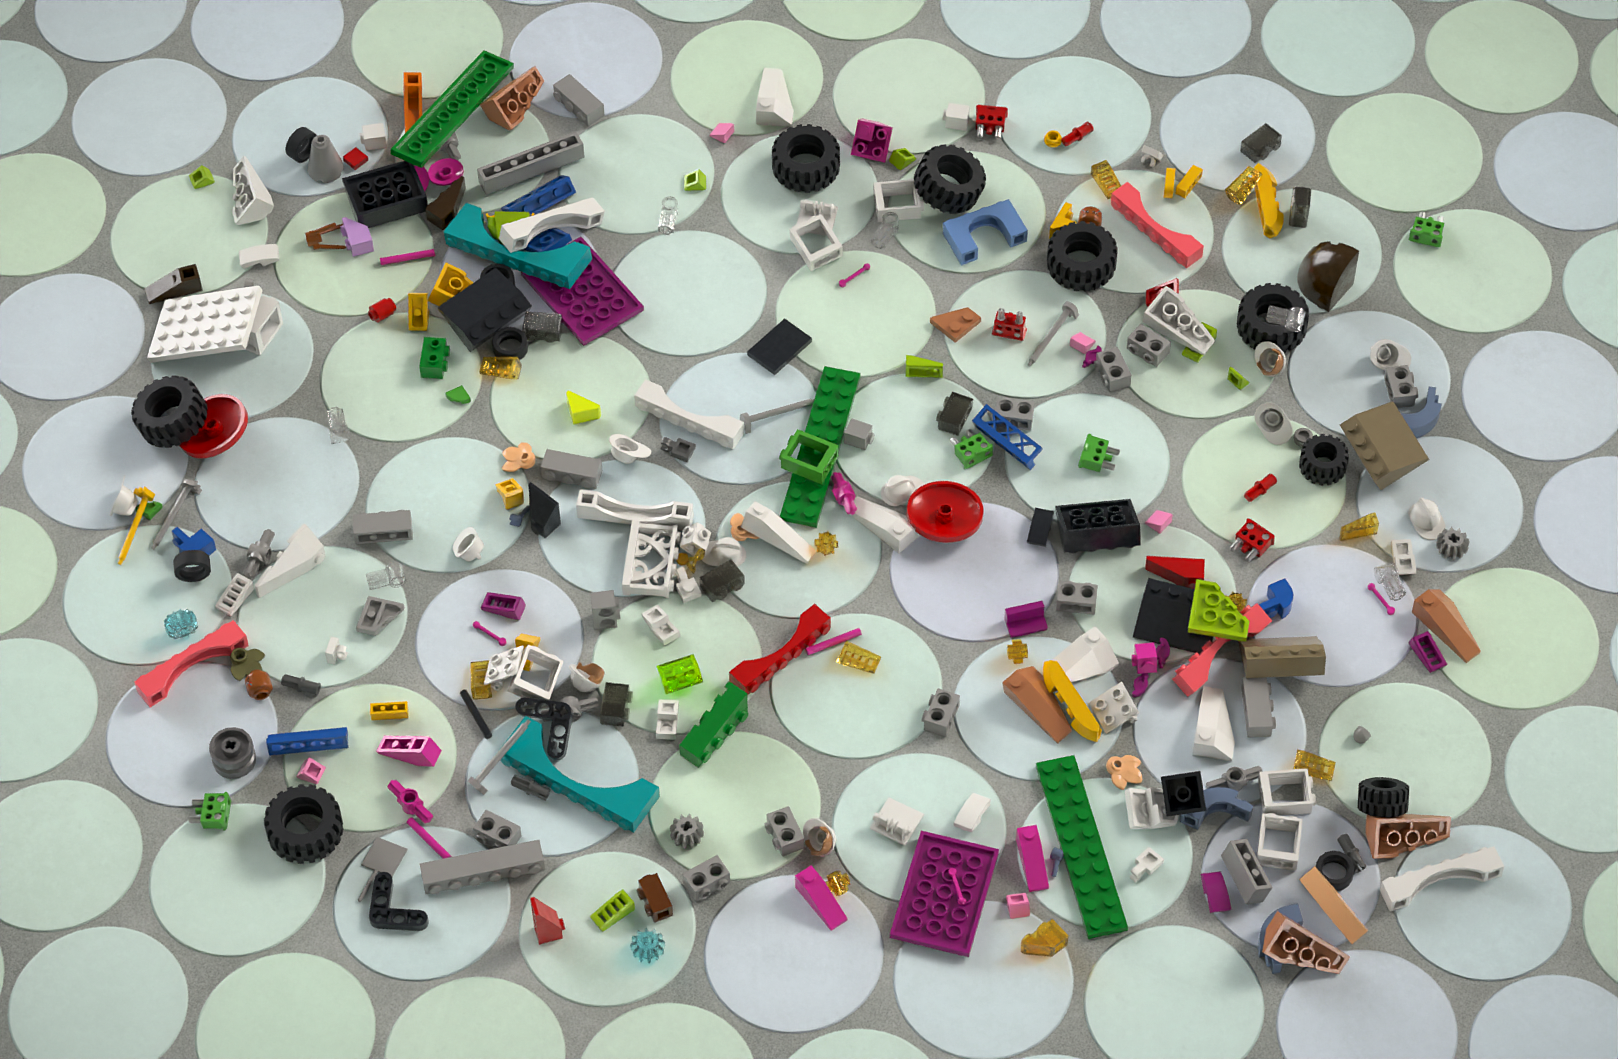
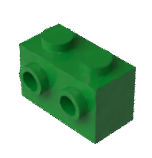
M424 337L419 365L421 378L443 379L444 372L448 370L446 357L450 356V346H447L446 338Z

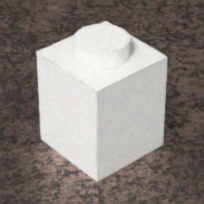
M949 103L947 110L943 112V120L946 121L945 128L967 131L970 106Z
M383 123L362 126L363 133H359L361 144H365L366 151L387 148Z

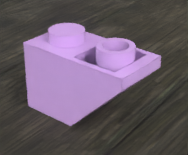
M346 217L342 218L343 226H340L343 237H347L345 240L346 248L351 250L353 257L373 252V241L368 226Z

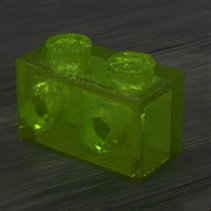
M694 654L656 666L665 694L703 683L700 668Z

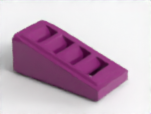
M487 592L481 610L510 619L520 620L526 604L522 597Z
M1429 631L1413 637L1408 642L1430 673L1447 666V662ZM1429 648L1430 651L1424 652V649ZM1431 654L1434 655V657H1432V658H1430V659H1428V657H1427V656H1429V655H1431ZM1438 660L1439 663L1432 666L1431 662Z

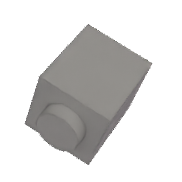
M851 418L844 432V443L866 450L868 444H872L874 439L872 425Z

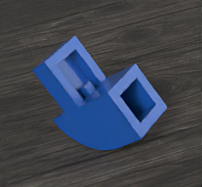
M179 527L171 531L173 535L172 541L179 549V553L187 550H200L210 556L216 551L214 539L202 528L191 537L187 536Z
M1285 578L1268 585L1266 596L1269 600L1259 604V606L1270 618L1279 614L1283 619L1291 611L1294 596L1293 590Z

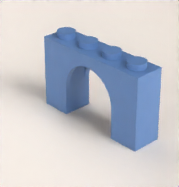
M1009 199L943 222V235L961 265L978 259V247L970 235L978 227L991 226L998 229L1010 247L1027 242L1028 230Z

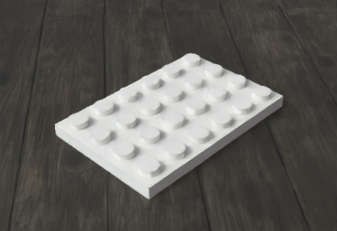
M252 286L166 299L147 359L152 363L246 349L263 290L260 286Z

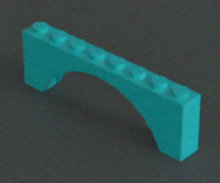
M468 203L462 207L443 232L446 245L452 248L455 247L466 253L477 255L482 259L493 261L496 264H504L513 270L524 272L527 275L535 276L543 281H548L568 289L573 286L592 260L590 247L575 241L550 251H515L510 253L505 246L495 241L485 230L482 208Z
M525 715L510 737L522 723L529 719L531 722L528 728L500 761L507 767L511 766L517 769L520 774L530 776L538 784L550 787L555 793L567 796L570 801L580 803L588 811L596 812L605 820L617 823L623 830H630L634 833L659 799V787L643 778L627 785L609 788L588 786L568 778L551 763L545 753L542 744V724Z

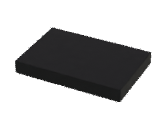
M784 318L747 351V355L776 375L812 342V337Z

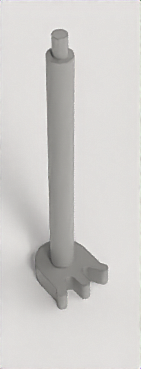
M1066 301L1063 304V313L1029 359L1028 366L1036 362L1068 316H1073L1075 319L1078 318V309L1073 303Z
M807 399L751 416L748 413L740 414V421L744 422L745 434L751 433V422L813 405L814 399Z
M183 480L181 486L184 489L152 542L151 549L155 550L156 546L160 544L189 492L200 495L202 489H200V485H197L198 481Z
M529 719L521 724L475 779L471 776L468 780L483 795L488 790L480 783L525 732L531 722Z

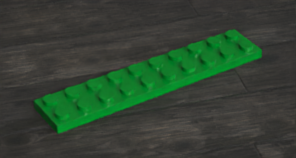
M483 50L391 148L390 154L422 168L514 69V63Z
M824 366L805 432L838 445L839 453L861 373ZM801 444L797 460L817 467L825 453ZM836 461L822 484L792 473L780 517L785 522L817 528Z
M1075 755L1037 762L1036 770L1060 849L1063 851V859L1088 939L1128 931L1125 915Z

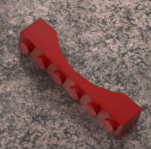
M814 603L800 615L796 632L781 649L763 658L743 660L729 672V681L745 691L747 695L754 693L764 681H769L774 673L779 669H784L793 658L799 657L802 651L812 646L820 636L826 635L831 628V617Z

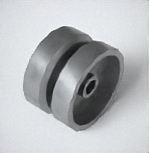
M236 727L225 728L218 731L212 737L209 743V752L212 764L219 775L229 779H237L247 775L254 768L256 753L253 741L246 731Z

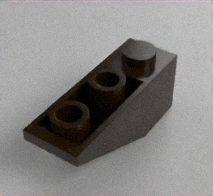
M463 176L453 181L448 189L441 192L439 197L426 207L427 220L441 230H445L458 213L466 190L465 178Z
M196 264L177 268L144 288L149 304L203 291Z

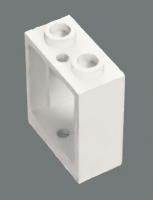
M914 179L875 182L873 184L878 222L921 218V211H924V202L920 200V196L917 193L918 189L914 185ZM913 195L914 206L884 207L883 197Z
M822 214L813 216L808 221L796 224L790 229V239L810 271L843 256V246ZM822 227L832 245L810 254L800 236Z
M262 295L260 298L246 350L261 355L283 325L279 301L275 298H269L265 295Z
M527 645L522 653L518 674L512 677L508 692L521 698L549 700L563 660L558 659L553 654L541 651L536 646ZM526 660L551 670L544 690L519 679Z
M1308 769L1264 771L1259 773L1258 786L1264 814L1274 813L1280 816L1310 814L1312 812V807L1316 805V797L1314 793H1311L1313 779L1312 776L1308 775ZM1301 783L1304 801L1272 802L1270 785Z
M1262 813L1257 849V859L1261 866L1296 871L1303 819L1295 816L1285 817L1274 813ZM1265 828L1295 832L1293 853L1263 849Z

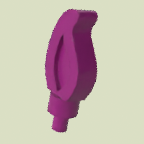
M1097 345L1096 349L1089 350L1086 353L1082 365L1083 368L1094 364L1097 353L1102 352V348Z
M1160 638L1161 644L1156 648L1158 664L1160 665L1159 668L1163 669L1170 654V647L1165 638Z
M1148 673L1141 674V676L1134 680L1132 697H1139L1147 690Z

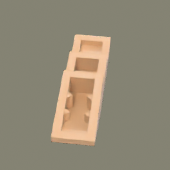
M1315 866L1299 879L1351 944L1368 931L1355 916L1351 908L1344 902L1341 895Z

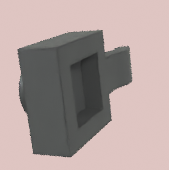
M664 437L661 442L662 451H671L670 456L687 463L696 447V444L678 438L675 442Z

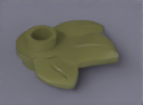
M234 649L230 655L233 677L241 681L253 670L262 671L259 661L265 657V654L259 649Z

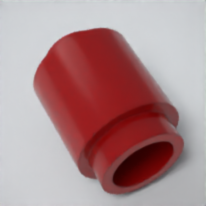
M384 298L369 306L368 315L372 321L379 323L394 314L396 305L391 298Z

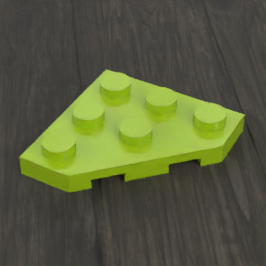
M1197 579L1188 632L1246 642L1249 620L1241 615L1237 610V606L1228 596L1226 597L1222 593L1221 588L1216 582Z

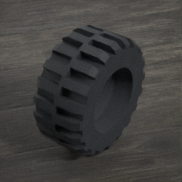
M800 124L795 128H788L786 132L783 131L775 139L772 146V170L775 178L778 179L781 185L785 184V187L789 190L794 189L795 192L799 193L800 191H805V193H810V191L817 192L822 187H828L829 182L833 183L840 171V146L837 139L828 130H822L820 126L813 127L812 124H807V126ZM800 154H813L820 159L813 163H799L792 158Z
M943 144L939 145V147L934 146L925 152L914 174V185L918 189V195L922 196L923 201L926 204L929 203L933 209L937 208L943 213L956 214L957 212L959 214L970 210L976 204L985 188L986 174L978 158H974L971 152H966L962 147L957 148L956 145L947 146ZM941 174L954 178L959 184L947 181Z
M1080 221L1079 223L1071 222L1068 226L1060 227V230H1056L1053 233L1048 244L1047 268L1050 271L1051 277L1059 285L1063 284L1064 288H1072L1074 291L1084 290L1086 292L1092 288L1094 290L1100 288V285L1103 286L1108 283V280L1113 277L1116 270L1118 253L1116 241L1108 230L1105 231L1104 227L1096 226L1092 222L1090 224L1085 223V221ZM1075 251H1087L1097 258L1088 262H1079L1067 255Z
M1265 283L1264 286L1258 285L1254 287V290L1250 289L1246 292V295L1241 299L1236 323L1238 334L1242 337L1244 343L1250 344V348L1254 350L1258 344L1270 341L1286 353L1287 350L1295 349L1296 345H1300L1303 338H1305L1309 320V308L1304 297H1300V293L1296 290H1291V287L1287 285L1285 287L1279 283L1271 285V283ZM1264 313H1277L1288 321L1283 324L1272 325L1263 322L1258 316Z
M175 375L171 377L165 376L160 380H154L150 385L147 384L144 390L137 394L138 398L134 400L131 409L132 420L143 438L149 444L161 448L163 446L165 448H172L173 445H182V442H188L193 435L196 436L199 433V429H202L208 410L206 401L195 384L188 380V378ZM178 406L171 414L161 417L167 410Z
M299 784L295 788L291 786L287 788V791H280L276 794L277 798H272L269 802L270 807L266 808L264 818L265 831L272 850L276 851L279 857H285L286 861L293 862L295 860L297 864H304V861L313 863L315 859L320 858L322 860L325 858L326 853L331 854L335 850L334 845H339L341 841L340 836L343 835L344 830L338 802L335 801L334 796L331 793H327L326 789L322 787L317 789L316 785L309 784V787L304 786V784ZM302 814H313L322 819L316 829L305 834L292 833L286 829L287 824L293 818Z

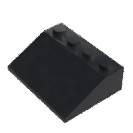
M407 161L397 162L342 178L355 221L368 226V228L426 212V207L428 206L426 193L414 165Z
M495 268L441 304L437 309L471 352L492 338L497 331L508 327L526 315L532 305L523 293Z
M1131 499L1055 506L1064 553H1077L1078 551L1093 552L1098 549L1113 550L1119 547L1133 548L1141 545L1140 523Z
M1148 578L1133 638L1161 644L1160 638H1165L1168 641L1169 647L1192 653L1197 652L1198 654L1203 651L1201 647L1209 640L1213 642L1214 639L1213 636L1188 632L1195 589Z

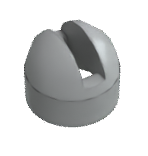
M1358 726L1354 731V740L1357 743H1365L1371 737V734L1362 726Z

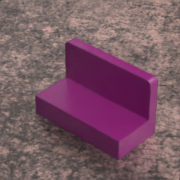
M1043 601L1005 609L1004 620L1011 638L1048 629L1044 617L1045 607Z

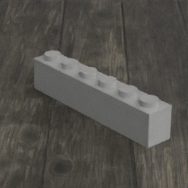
M573 132L477 169L479 184L487 195L585 158L583 142L577 132Z
M534 840L420 863L425 894H437L444 890H457L460 887L469 885L477 886L480 883L496 882L503 878H516L528 873L536 874L545 870L540 840Z

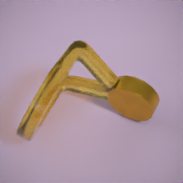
M698 549L694 557H688L686 553H679L676 562L679 565H687L694 574L696 572V562L704 558L705 549Z

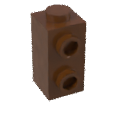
M658 874L645 875L638 880L639 888L636 891L639 899L644 900L646 904L644 909L647 916H651L654 923L673 916L672 904Z

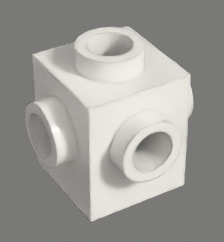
M698 522L685 527L682 532L683 536L680 547L692 556L705 552L709 545L711 532Z

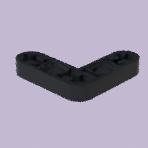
M526 697L520 698L516 702L515 709L521 716L525 717L526 715L530 718L552 720L547 753L554 760L563 759L567 753L573 717L572 708L564 702ZM527 702L528 706L535 707V714H533L534 711L532 709H526L523 712V709L520 707ZM546 704L549 706V712L542 715L539 713V708ZM555 705V709L560 711L565 707L568 714H564L562 717L560 713L554 712L553 706ZM563 726L565 734L560 737L556 736V728ZM554 739L563 741V743L559 742L558 747L562 751L558 752L557 756L552 752L553 749L557 748V742L553 741Z
M388 872L378 873L375 876L369 911L370 924L377 929L410 931L426 929L429 924L426 912L422 910L390 908L393 892L392 876ZM383 879L387 880L384 886L385 890H382L381 882H383ZM380 896L387 898L383 904H378L376 899ZM378 915H381L382 918H380L379 921H376L375 918H377ZM398 915L405 918L401 923H395L393 919ZM421 917L422 920L420 921V923H416L418 918Z

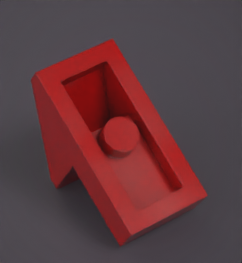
M1175 278L1147 289L1146 306H1150L1165 286L1179 294V279Z

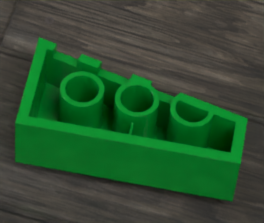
M730 681L724 686L726 688L722 696L718 694L714 699L715 703L711 711L706 710L703 713L699 722L700 725H694L679 745L680 756L698 768L702 763H706L710 759L715 749L718 750L722 746L724 739L727 736H731L736 730V726L740 722L743 723L748 717L747 693Z

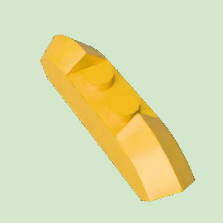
M1257 163L1254 167L1252 179L1263 233L1266 237L1273 238L1282 229L1284 214L1279 210V202L1275 201V187L1277 186L1275 177L1265 166Z
M1044 661L1043 677L1049 693L1056 692L1055 695L1060 703H1066L1068 708L1065 710L1070 718L1073 719L1075 717L1070 725L1084 738L1098 742L1102 729L1058 661Z

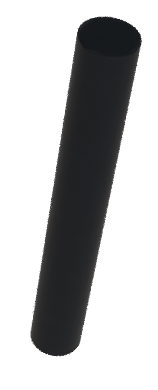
M466 689L462 690L460 695L485 739L491 738L492 733Z

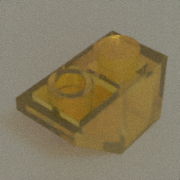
M1051 919L1047 923L1043 922L1034 933H1029L1022 939L1021 952L1027 955L1053 957L1068 945L1069 935Z

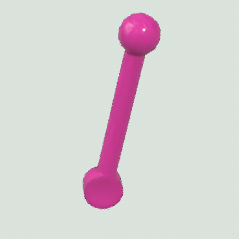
M864 264L863 268H861L845 280L841 279L839 281V286L845 287L848 281H850L863 271L869 270L870 264Z
M1369 583L1368 589L1373 591L1387 608V613L1393 615L1395 608L1388 605L1375 589V584Z
M478 621L473 622L475 629H480L499 641L500 646L506 645L504 637L496 636L481 626Z
M950 868L948 873L953 879L959 897L958 903L959 905H965L966 900L962 896L956 878L957 870Z

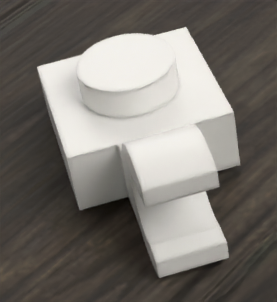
M684 567L677 568L678 574L676 576L680 583L676 584V589L683 603L701 597V591L694 577L688 579Z
M1148 847L1135 859L1137 866L1131 870L1132 875L1130 879L1136 883L1145 872L1151 875L1163 864L1164 859Z

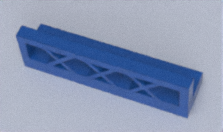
M560 175L501 207V210L505 212H529L530 216L532 213L536 215L576 193V190L569 176Z
M986 404L972 420L974 426L1031 471L1035 466L1033 460L1043 448ZM987 411L993 414V421L985 422L981 418ZM996 424H1005L1007 432H997ZM1018 434L1021 443H1011L1010 435ZM1032 445L1036 449L1028 456L1024 453V446Z
M347 727L270 734L266 738L269 756L349 748Z

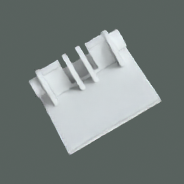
M807 199L801 200L797 224L822 214L830 228L833 229L838 210L837 206L826 203L823 205V202L818 204V201H815L814 204L813 201H807ZM822 227L808 232L827 236Z
M524 646L511 648L508 651L491 656L484 685L491 684L494 690L499 691L504 687L505 678L517 675Z
M1123 682L1118 683L1089 702L1106 734L1126 721L1135 723L1138 720L1137 714H1139V711Z
M888 797L880 812L874 814V821L870 829L905 846L924 814Z

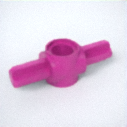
M834 472L831 476L834 484L832 492L838 504L844 506L846 513L854 515L855 511H857L854 503L855 492L850 482L845 481L840 472Z
M391 780L387 787L397 797V802L402 806L403 811L407 814H415L425 824L431 822L433 815L423 806L424 802L419 798L417 791L410 788L405 789L397 780Z

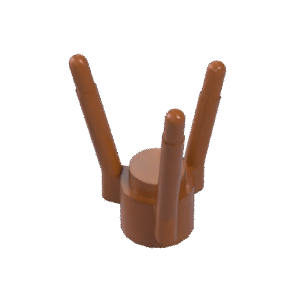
M331 223L319 229L306 232L308 247L313 246L314 250L320 248L346 249L344 245L319 244L322 242V234L340 229V226H343V224L336 225V223Z

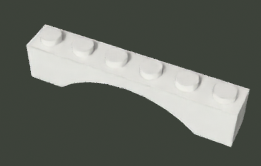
M592 197L506 223L501 227L499 239L510 253L526 248L533 237L551 228L568 226L588 229L601 225L605 211Z
M646 379L634 395L635 406L638 409L652 413L658 418L668 420L674 425L684 427L688 431L702 435L708 440L718 442L724 447L734 449L744 434V422L729 415L702 416L687 412L669 399L662 386Z
M581 489L576 504L577 518L630 525L632 520L640 521V523L678 525V531H683L685 527L692 525L694 517L692 503L673 501L654 506L634 505L617 501L597 491Z
M1494 846L1490 848L1483 847L1471 854L1464 853L1452 860L1445 859L1433 866L1426 865L1414 872L1407 871L1401 876L1386 878L1382 881L1380 893L1391 912L1409 906L1419 891L1436 881L1448 878H1468L1485 882L1501 877L1504 864Z

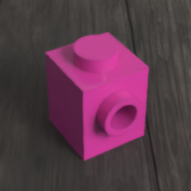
M1154 643L1134 644V655L1131 658L1132 666H1136L1137 674L1157 673V653Z

